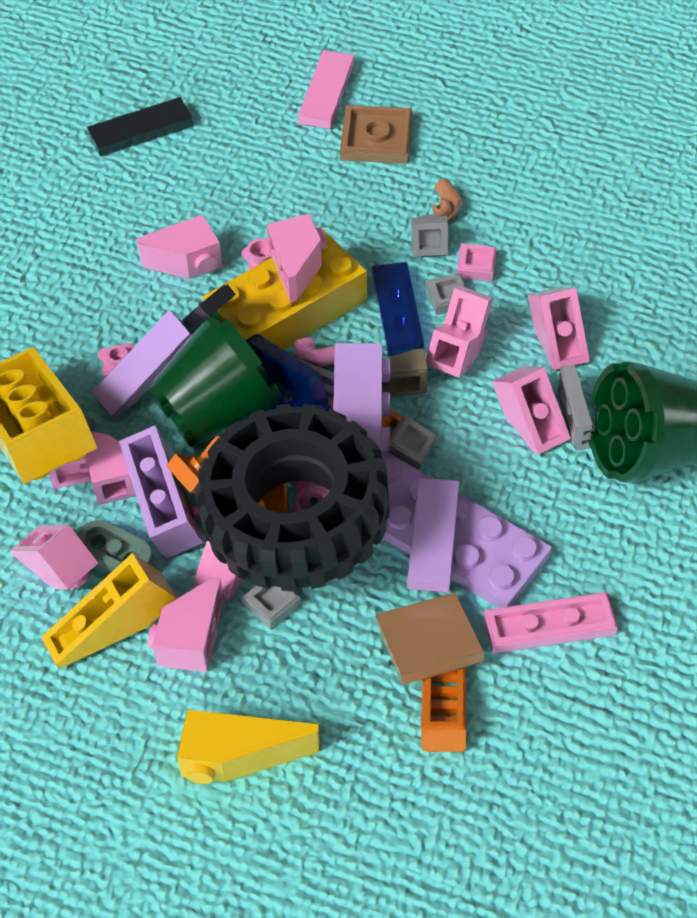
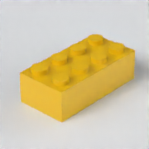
M324 229L322 230L326 240V249L321 250L322 266L297 301L290 303L272 257L223 284L225 286L228 284L236 295L217 310L221 315V322L228 319L250 345L261 362L293 345L296 340L305 338L367 301V271ZM218 287V288L214 289L213 291H211V292L207 293L206 295H204V296H203V301H205L209 296H211V295H212L215 291H217L220 287Z
M34 347L0 362V448L23 484L32 480L42 479L50 471L69 462L79 461L87 453L97 449L81 408Z

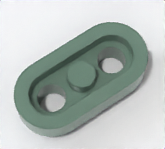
M95 520L88 522L78 531L77 536L97 560L98 564L96 566L110 573L132 553L151 566L153 565L151 549L146 541L107 521ZM97 544H105L101 548H94Z

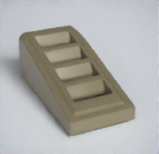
M424 348L390 357V382H382V392H390V397L427 393L428 368Z

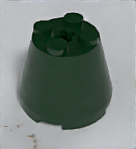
M218 311L201 322L154 379L153 385L148 388L155 398L156 404L168 419L171 417V420L178 428V432L190 447L195 444H203L214 439L216 436L224 435L231 425L237 421L243 422L249 418L251 413L262 409L264 412L277 409V405L286 404L279 387L275 383L272 385L269 383L268 380L270 378L261 365L262 362L228 319L221 322V315Z
M637 362L612 363L608 365L598 377L590 399V403L596 405L595 431L590 432L591 439L589 441L595 462L607 479L634 483L697 464V380Z

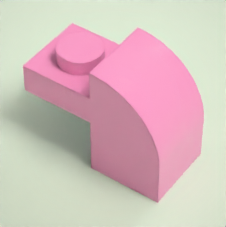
M460 285L454 288L445 323L433 331L426 357L427 366L456 377L462 376L471 368L488 332L485 326L493 297Z
M91 432L97 449L87 453L81 460L69 462L49 473L53 490L92 481L98 505L136 496L119 441L104 433Z

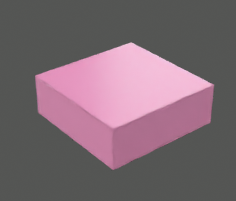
M461 243L457 274L461 273L463 279L493 282L497 247Z

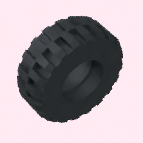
M290 404L277 405V409L265 412L262 409L251 413L248 419L241 423L237 421L225 431L226 435L222 439L217 438L207 451L209 459L205 458L199 467L197 474L199 483L195 487L196 501L207 541L210 542L213 554L219 562L227 564L229 571L235 576L244 580L248 577L252 579L253 585L270 589L271 586L281 587V591H298V588L310 586L312 589L326 586V582L335 578L340 580L352 573L353 567L357 563L362 565L374 553L373 544L377 545L382 541L386 532V520L390 517L386 464L382 461V452L376 441L370 437L368 438L367 431L353 420L348 422L345 415L331 409L329 411L320 410V407L317 405L304 404L303 407H291ZM292 481L314 482L329 490L328 494L319 503L298 512H275L258 504L270 490Z

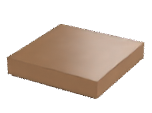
M346 105L340 146V161L408 164L412 108Z
M455 592L376 614L378 629L402 685L484 662V651Z

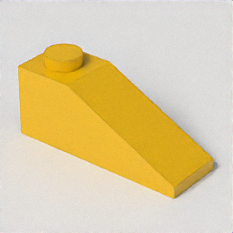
M132 553L41 638L56 666L63 668L149 627L160 617L162 608L178 598L160 571Z
M187 709L177 754L181 777L197 784H210L213 781L228 782L318 753L321 744L319 724Z

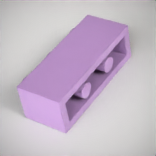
M335 343L333 410L345 415L348 422L353 420L367 431L368 438L370 437L376 441L381 452L390 451V427H382V416H390V392H382V382H390V358H382V343Z
M154 425L120 440L119 443L148 535L155 546L168 559L203 544L185 487L166 466L174 455L170 445L157 426Z

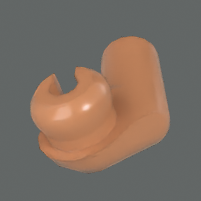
M444 178L435 185L434 189L441 199H439L440 203L438 206L435 203L433 204L432 211L435 217L447 216V220L451 221L463 205V200L450 180Z

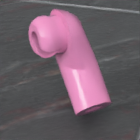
M311 337L295 341L294 346L297 352L294 353L295 357L319 367L334 365L335 346L315 349V342Z

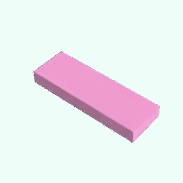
M322 51L298 114L299 124L331 129L354 66L353 54Z
M607 592L484 610L483 617L492 654L614 636L617 634L618 629Z

